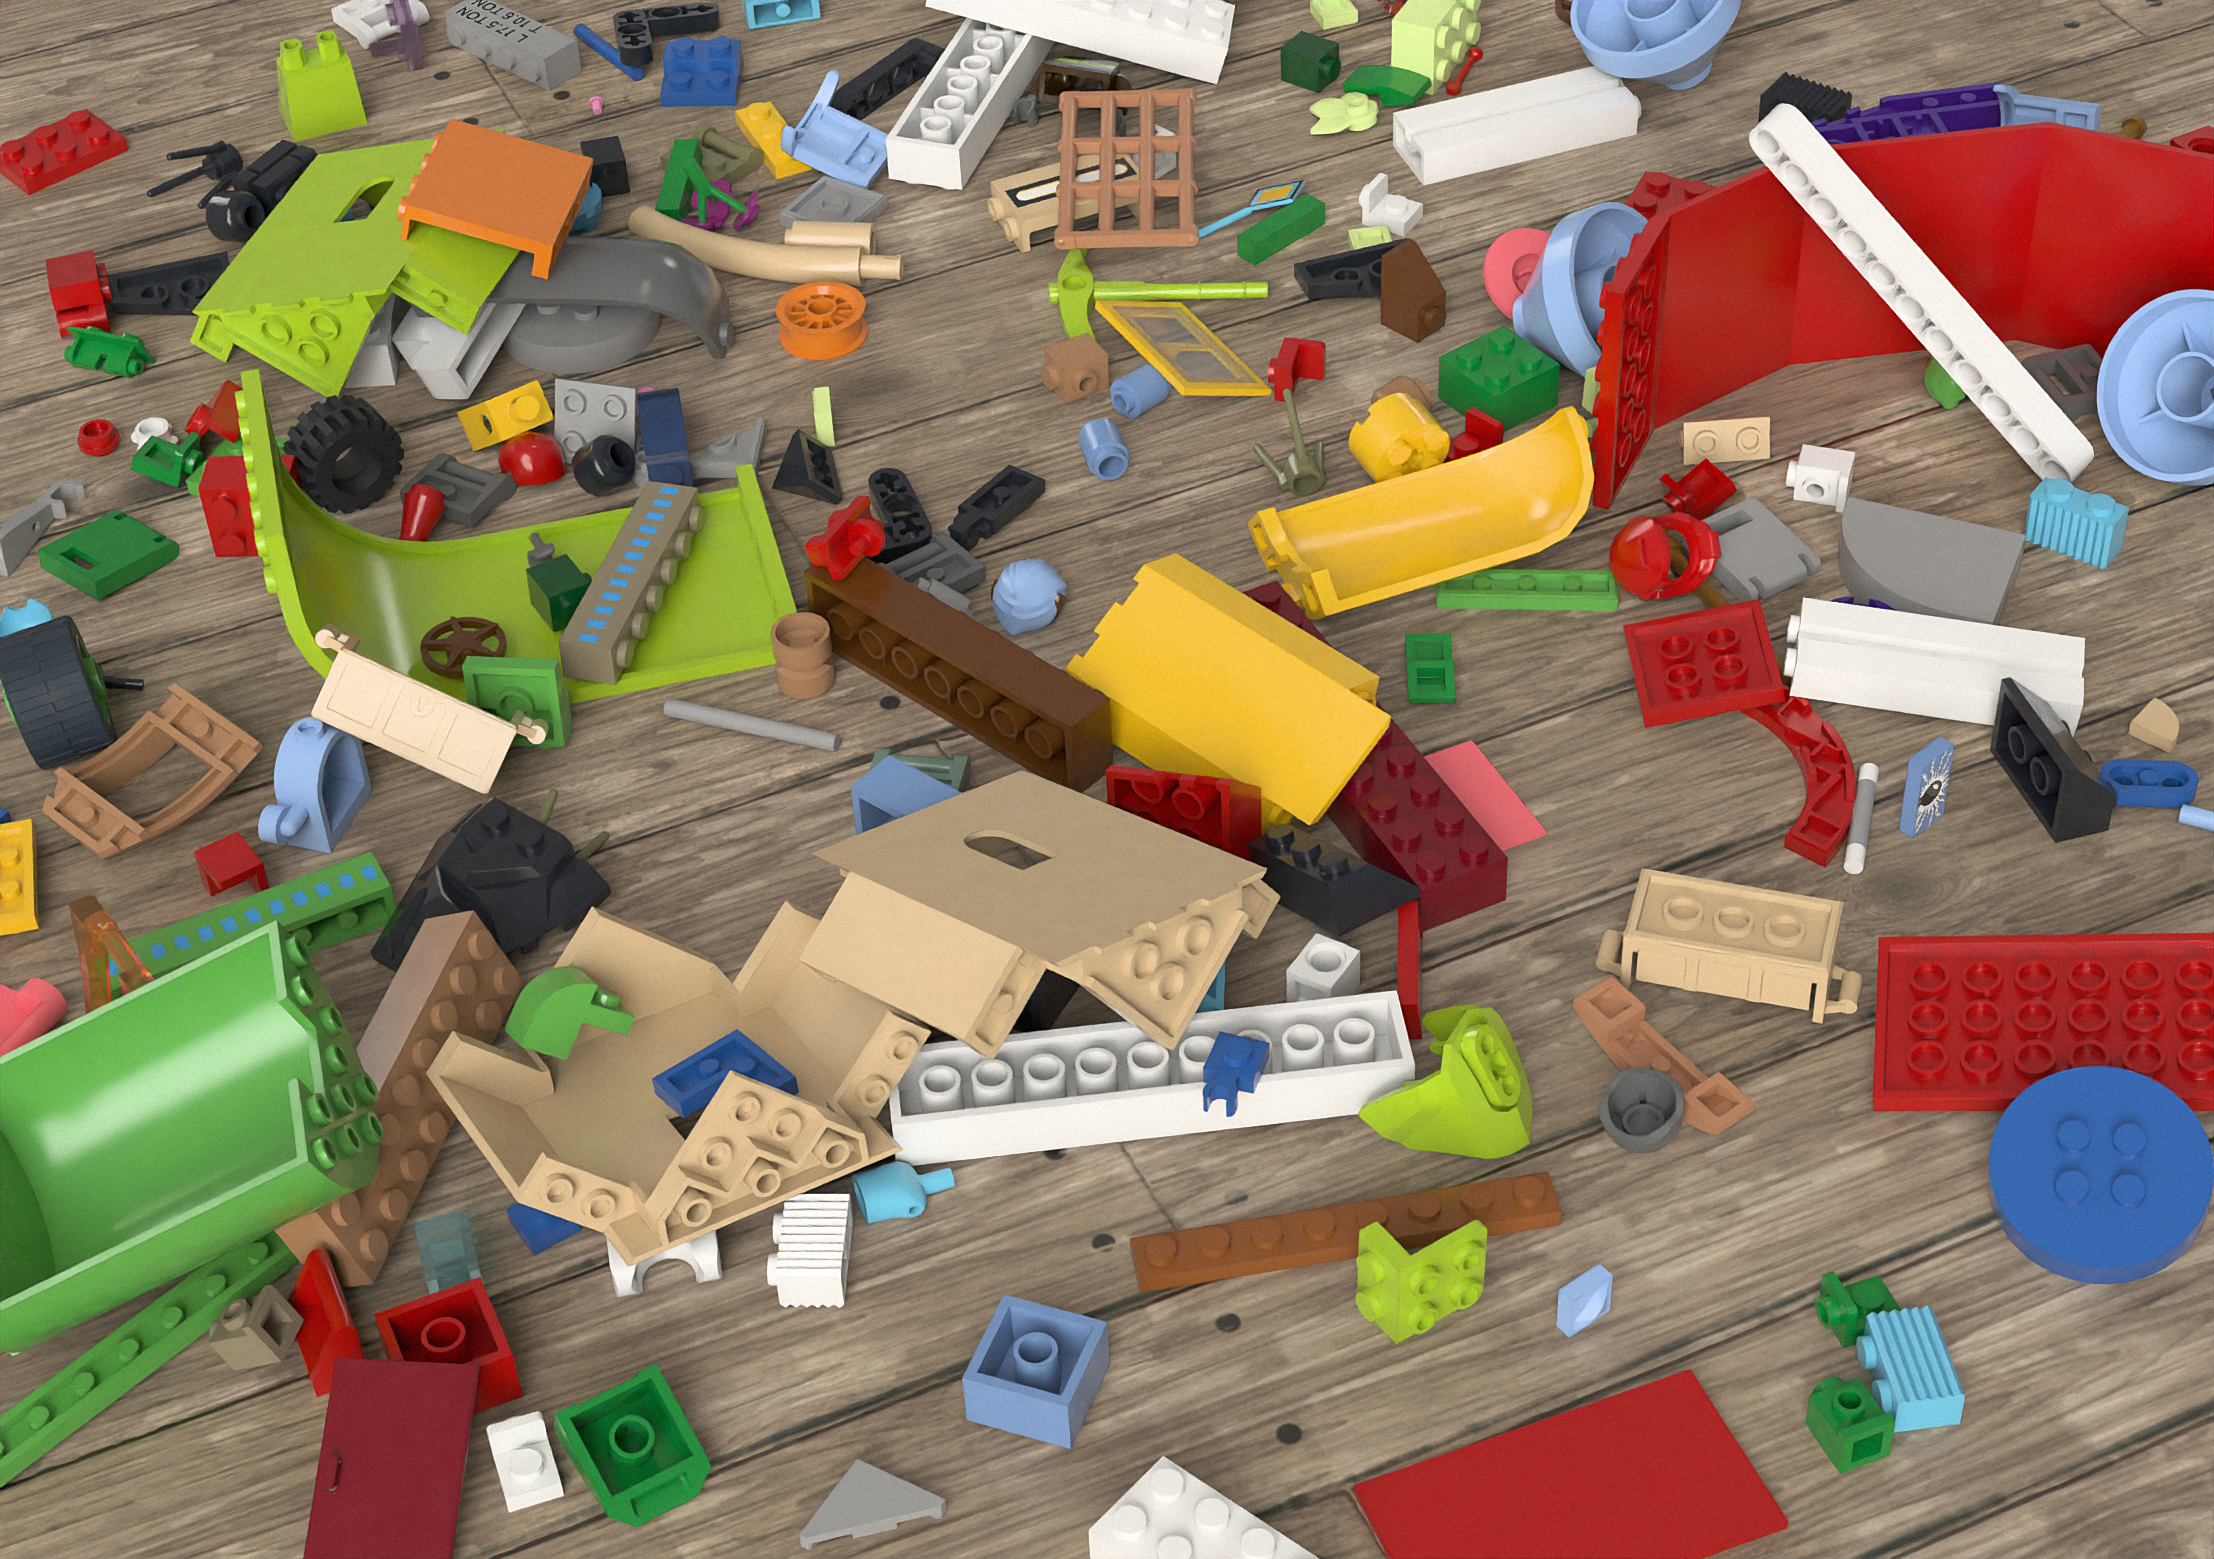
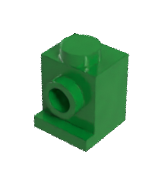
M1830 1377L1820 1382L1814 1388L1812 1394L1809 1395L1805 1424L1839 1474L1890 1456L1895 1419L1890 1412L1884 1413L1859 1377L1845 1383L1839 1377Z

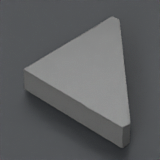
M757 418L755 426L737 436L733 432L708 445L706 453L694 459H689L692 478H736L735 466L751 463L757 478L767 433L766 418Z
M856 1459L800 1532L801 1547L812 1550L818 1542L850 1534L853 1535V1539L897 1529V1523L925 1516L941 1519L947 1512L946 1499L860 1459Z

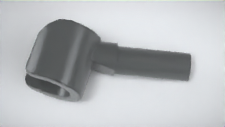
M532 533L529 539L534 549L527 553L530 567L553 559L552 554L555 552L553 543L545 545L538 533Z

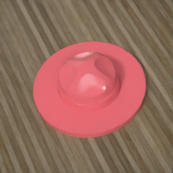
M1531 228L1508 231L1494 241L1485 255L1483 279L1486 290L1498 309L1511 320H1513L1512 311L1515 300L1524 293L1527 283L1551 235L1547 232Z

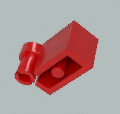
M94 250L45 259L49 291L54 310L56 311L61 338L64 339L65 337L72 336L67 330L68 326L83 329L92 326L106 333L111 332L105 302L112 301L105 262H96Z

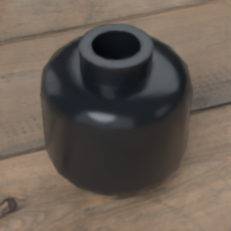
M223 190L212 196L206 208L208 229L213 236L222 241L248 242L265 221V213L261 202L257 196L247 191Z
M612 434L600 435L576 451L572 459V470L579 486L587 493L596 497L608 496L631 482L636 473V460L631 447L621 438Z

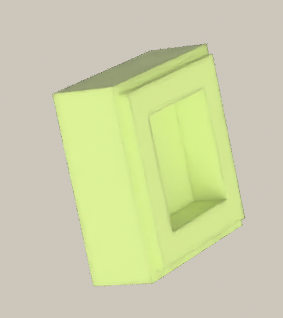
M1350 0L1310 1V13L1323 30L1358 22V10Z
M1388 226L1348 230V242L1351 250L1392 241Z
M829 387L814 388L812 393L817 440L826 446H835Z

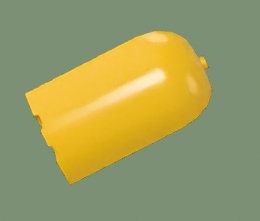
M1573 406L1560 409L1538 427L1485 451L1280 512H1276L1274 507L1258 511L1247 524L1268 572L1278 571L1285 583L1281 586L1299 608H1305V614L1309 619H1323L1532 556L1567 537L1587 511L1594 482L1591 453L1587 440L1588 427L1585 419L1578 415L1576 409Z

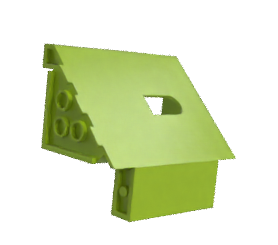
M506 128L495 129L494 131L504 133ZM434 138L318 154L192 312L200 317L190 343L225 363L231 357L237 345L326 397L336 395L339 398L377 313L392 292L467 335L473 327L483 304L521 250L419 221L416 222L408 239H401L403 222L397 220L398 208L402 197H409L413 176L415 174L420 175L423 158L426 153L431 154ZM358 198L375 207L367 219L340 222Z

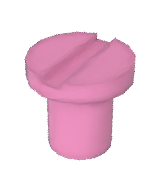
M599 96L591 97L588 105L593 109L595 115H600L603 112V99Z

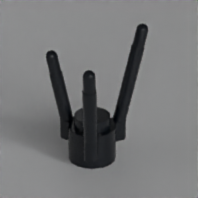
M223 140L209 146L168 153L166 158L170 161L206 155V157L202 160V166L148 190L147 196L154 197L206 174L211 180L217 179L220 182L198 202V208L203 209L208 205L209 200L214 194L225 190L229 185L233 184V178L243 170L242 157L233 145L225 144Z

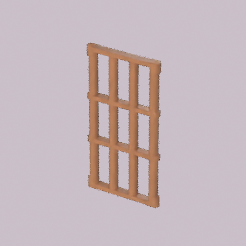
M1188 88L1168 90L1066 91L1060 94L1059 110L1062 112L1061 140L1058 141L1057 145L1058 152L1060 153V183L1056 186V196L1059 198L1058 228H1056L1054 233V245L1056 248L1187 247L1197 245L1199 229L1195 225V195L1198 192V184L1194 179V151L1197 148V139L1194 137V108L1197 105L1195 90ZM1155 106H1178V136H1155ZM1116 107H1139V137H1116ZM1077 108H1101L1100 137L1077 138ZM1178 152L1179 180H1155V153ZM1139 153V181H1115V154ZM1100 154L1099 181L1075 182L1076 155ZM1179 196V229L1155 230V197ZM1139 197V230L1114 231L1115 198ZM1099 198L1098 231H1074L1075 199Z

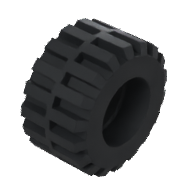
M344 394L339 399L334 395L327 397L326 403L321 404L317 401L310 405L312 410L307 414L302 412L297 417L298 424L290 427L287 433L290 440L284 442L283 451L287 455H295L303 490L319 507H324L328 512L336 513L340 509L343 514L352 513L356 507L361 511L369 507V502L381 500L384 497L382 493L387 488L392 489L396 483L393 480L394 476L400 475L403 468L399 463L400 460L404 459V449L400 446L403 442L395 432V429L373 406L360 397L356 400L352 395ZM352 447L343 458L336 461L344 451Z

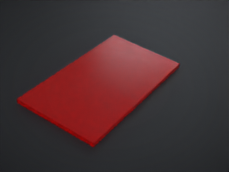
M1691 1369L1353 1485V1493L1389 1559H1703L1787 1529L1788 1520Z

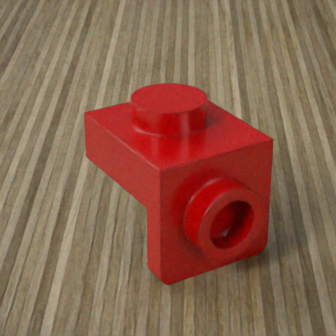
M1284 337L1278 357L1270 359L1268 368V382L1274 383L1275 401L1285 402L1283 391L1286 388L1291 390L1293 397L1299 378L1324 379L1326 373V344L1323 341Z
M1706 458L1678 482H1675L1666 473L1659 478L1666 491L1662 499L1673 513L1682 512L1689 514L1700 521L1705 519L1737 492L1733 481Z

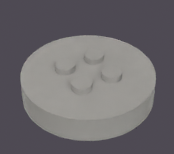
M526 304L503 341L502 346L514 360L535 370L557 374H579L599 371L621 364L648 347L659 332L662 320L661 313L644 308L619 305Z

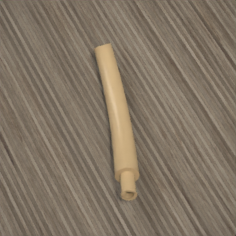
M641 206L634 210L628 221L630 231L638 237H648L679 244L711 268L747 277L795 284L835 281L852 287H863L865 279L903 280L904 258L902 254L865 255L863 247L797 246L747 240L711 232L683 223L649 206Z

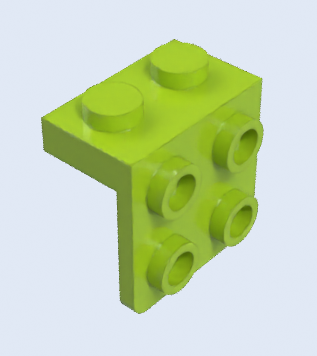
M1474 1220L1412 1255L1377 1221L1359 1230V1249L1356 1259L1358 1281L1357 1293L1355 1295L1359 1311L1368 1321H1375L1398 1344L1414 1334H1422L1428 1331L1438 1320L1457 1309L1469 1308L1479 1299L1484 1289L1487 1228L1479 1220Z

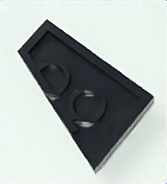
M1408 238L1294 263V278L1308 299L1381 296L1382 255Z
M227 251L107 275L116 314L198 316L192 311L230 265Z

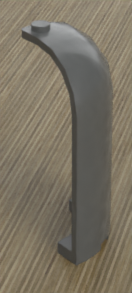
M567 236L548 280L531 275L535 254L521 250L485 301V303L619 305L644 308L671 316L692 328L705 342L713 358H725L727 347H731L734 340V328L732 322H730L729 298L712 268L679 244L648 237ZM409 302L418 317L434 318L433 315Z

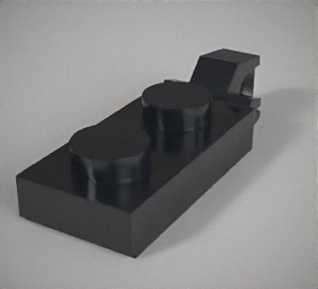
M1008 465L958 506V514L954 518V523L948 527L950 537L966 551L974 548L980 537L984 539L990 538L991 535L997 533L1046 492L1045 479Z

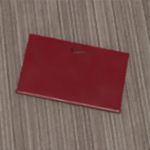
M335 1358L303 1559H452L480 1371L479 1364ZM335 1486H337V1488H336L335 1491H332V1492L329 1491V1490L334 1489Z

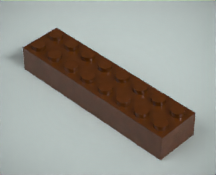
M864 556L845 580L833 581L827 567H814L812 565L804 570L809 613L819 615L828 622L832 641L831 652L1037 776L1079 793L1084 792L1105 776L1108 767L1113 765L1110 698L1106 697L1099 690L1093 689L1073 678L1066 671L1054 667L1037 657L1033 652L1025 650L1004 638L997 631L990 630L968 617L964 612L958 611L938 600L931 593L919 589L898 574L892 573L874 563L867 556Z

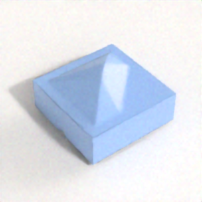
M1601 1264L1595 1265L1559 1289L1556 1326L1569 1338L1610 1311L1613 1275Z

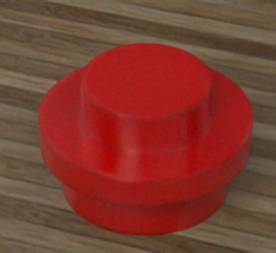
M95 419L83 424L79 429L80 435L77 438L80 451L95 457L110 454L118 447L121 441L119 431L113 427L110 421L105 419Z

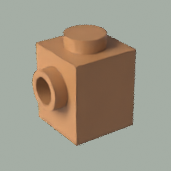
M1088 333L1044 348L1045 366L1041 368L1043 382L1064 403L1109 388L1108 354Z

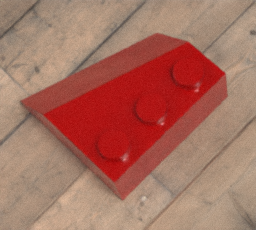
M1110 765L1106 770L1107 804L1252 862L1247 843L1262 836L1261 787L1233 779Z

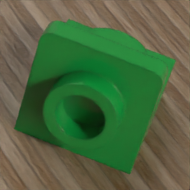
M1834 1271L1822 1275L1820 1295L1815 1300L1816 1312L1823 1327L1833 1331L1843 1348L1855 1345L1857 1337L1864 1336L1866 1317L1870 1313L1879 1314L1883 1310L1889 1313L1894 1309L1899 1312L1901 1311V1308L1879 1275L1846 1286L1842 1285Z

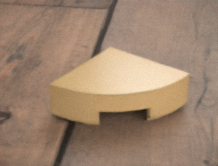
M2154 697L2130 722L2128 734L2171 754L2177 743L2179 721L2168 705Z

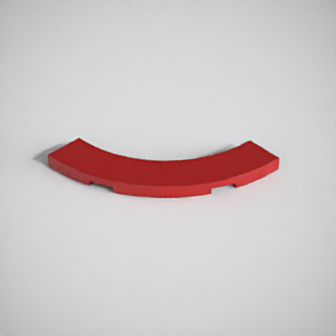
M1783 684L1785 702L1743 709L1740 712L1756 720L1776 735L1790 750L1803 774L1806 786V801L1797 821L1785 835L1784 848L1826 868L1839 852L1850 830L1853 806L1856 799V775L1851 756L1834 726L1828 721L1824 722L1812 711V704L1803 697L1790 696V688Z

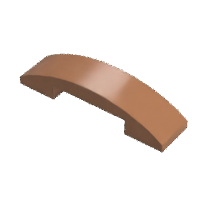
M1612 975L1574 999L1573 1007L1603 1051L1621 1071L1629 1068L1654 1069L1670 1075L1680 1084L1684 1097L1683 1122L1717 1136L1754 1111L1756 1104L1718 1071L1708 1078L1644 1020L1646 1006Z

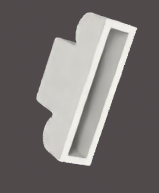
M484 303L473 327L467 335L436 317H418L411 307L391 339L411 369L416 371L434 398L468 399L526 304Z

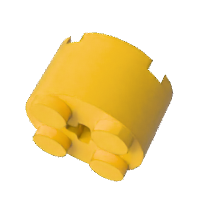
M1406 393L1388 395L1375 402L1367 409L1371 415L1362 425L1357 421L1351 430L1348 445L1350 453L1375 483L1441 465L1448 454L1450 446L1449 434L1418 399H1413Z

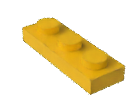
M770 101L753 103L747 108L735 111L736 124L751 145L763 151V161L776 179L812 170L811 166L782 151V132L784 127L788 125Z
M32 819L0 824V936L39 929L36 830Z

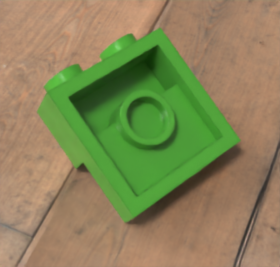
M466 657L462 667L469 704L511 722L517 709L523 711L525 715L534 720L542 719L547 722L549 730L542 743L533 744L526 736L516 733L511 745L537 746L542 749L565 747L573 724L568 688H562L559 659Z

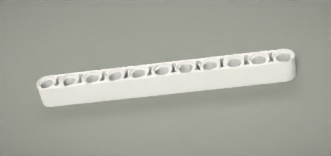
M1782 103L1777 105L1749 134V143L1756 155L2042 481L2045 477L2050 479L2060 478L2073 483L2094 458L2093 447L1805 116L1790 104Z

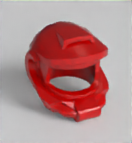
M1682 512L1658 517L1637 516L1631 518L1614 536L1610 546L1608 566L1619 586L1631 596H1638L1643 602L1659 601L1693 592L1708 579V576L1715 570L1717 560L1722 558L1719 534L1717 531H1713L1706 522L1697 520L1691 515ZM1673 529H1676L1684 536L1689 548L1687 568L1677 580L1667 577L1671 564V548L1667 535Z

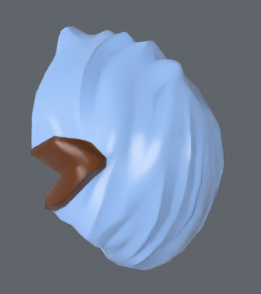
M1027 558L1026 560L1012 562L1003 570L999 579L994 580L992 585L991 600L994 614L1003 628L1013 636L1023 632L1042 629L1056 619L1060 613L1061 606L1066 602L1065 591L1067 585L1062 580V577L1058 575V570L1043 559Z

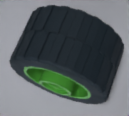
M65 615L0 637V679L3 685V696L16 728L21 732L31 756L40 769L46 770L104 750L117 741L115 726L106 701L108 693L94 657L89 655L79 630L70 616Z

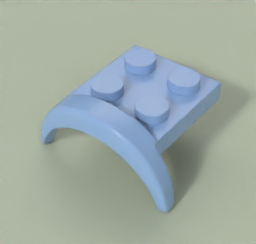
M831 70L795 129L790 126L784 127L781 137V149L789 156L816 170L822 171L838 180L868 189L888 164L886 149L888 134L830 107L840 80L839 72Z
M1998 84L1993 87V91L1996 92L1999 98L2001 127L2053 122L2099 132L2101 104L2020 94L2015 87L2010 85Z

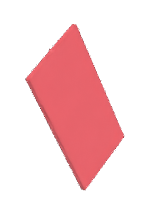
M1472 740L1424 756L1502 851L1547 835V831Z

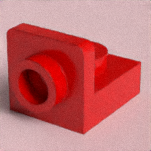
M1471 408L1466 412L1465 431L1450 440L1449 451L1443 464L1502 444L1503 424L1478 409Z

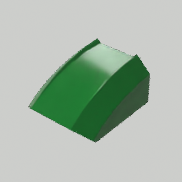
M657 1364L636 1373L634 1378L577 1406L573 1404L555 1413L553 1428L588 1489L610 1519L638 1527L698 1496L711 1468L709 1459Z

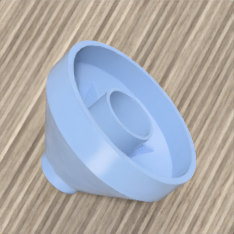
M1573 0L1570 18L1573 31L1587 59L1599 70L1613 76L1663 84L1673 90H1685L1699 84L1709 74L1712 68V60L1738 14L1741 0Z
M1618 202L1600 203L1564 217L1553 229L1524 293L1515 300L1513 305L1512 318L1517 335L1547 356L1585 378L1586 370L1596 367L1602 355V346L1597 344L1599 326L1605 314V309L1599 307L1602 287L1606 281H1612L1620 257H1627L1634 234H1641L1648 220L1633 208Z
M2201 289L2181 290L2163 295L2147 303L2127 319L2117 331L2101 363L2097 382V408L2105 436L2115 452L2128 465L2140 473L2158 480L2190 486L2214 483V291Z

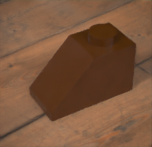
M1408 238L1382 255L1381 324L1419 343L1445 325L1446 291L1416 241Z

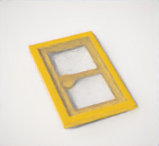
M1097 300L1095 309L1182 395L1269 396L1272 393V390L1181 302Z

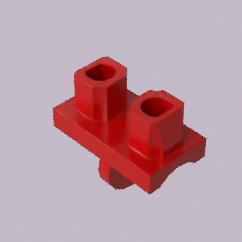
M857 496L845 510H836L828 518V530L822 536H812L805 544V550L814 567H827L833 581L845 580L864 556H876L886 545L884 525L880 520L874 519L871 515V501L868 496Z

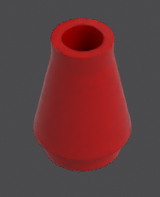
M412 484L410 492L404 493L401 530L398 540L426 542L446 509V506L443 504L445 494L429 486Z

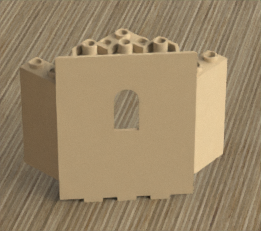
M1020 770L812 852L811 854L816 858L839 867L840 875L845 878V881L798 960L826 980L834 984L838 980L956 1037L978 1054L994 1060L1046 968L1077 982L1157 1044L1174 1051L1240 933L1257 940L1281 896L1261 880L1267 871L1265 867L1025 770ZM1006 839L1051 857L1024 870L995 859Z
M787 900L780 908L740 973L731 978H727L709 956L592 906L554 968L567 966L581 968L598 984L597 987L608 989L622 997L620 1003L635 1016L628 1035L582 1023L567 1060L522 1048L519 1044L520 1056L452 1031L426 1072V1075L518 1203L604 1233L629 1267L903 1151L902 1147L878 1122L876 1117L932 1031L921 1020L838 980L834 984L800 962L798 959L823 916ZM736 1029L741 1031L796 1076L799 1093L791 1095L730 1070L686 1140L669 1121L680 1115L655 1094L652 1078Z

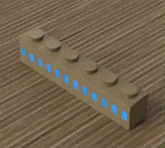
M647 481L559 640L563 677L615 685L624 667H630L634 656V649L639 639L643 640L647 635L650 618L654 612L660 610L663 594L667 586L674 584L677 576V567L682 558L686 559L688 557L691 541L695 533L701 532L703 529L705 509L703 506H699L698 488Z

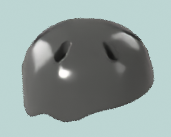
M1629 1068L1623 1070L1613 1079L1608 1089L1602 1095L1600 1119L1603 1128L1616 1145L1627 1151L1650 1153L1663 1148L1677 1136L1684 1120V1097L1680 1084L1670 1075L1654 1069ZM1644 1100L1646 1104H1640V1101Z

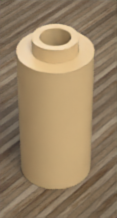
M795 220L792 228H787L785 231V245L863 247L865 255H876V226L874 223Z

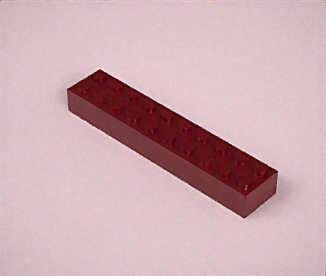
M1278 581L1242 592L1244 595L1332 647ZM1376 700V707L1386 712ZM1391 718L1388 729L1325 813L1363 860L1419 887L1421 896L1412 901L1418 900L1422 931L1424 932L1505 901L1508 857Z

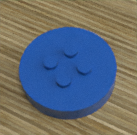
M2087 1066L2060 1071L2034 1083L2014 1099L2005 1110L1994 1131L1990 1145L1988 1167L1989 1194L1994 1213L2007 1237L2026 1257L2040 1267L2057 1275L2092 1284L2127 1283L2153 1275L2172 1264L2188 1250L2200 1233L2208 1214L2214 1183V1160L2208 1137L2200 1121L2186 1103L2170 1089L2147 1076L2121 1068L2106 1066Z

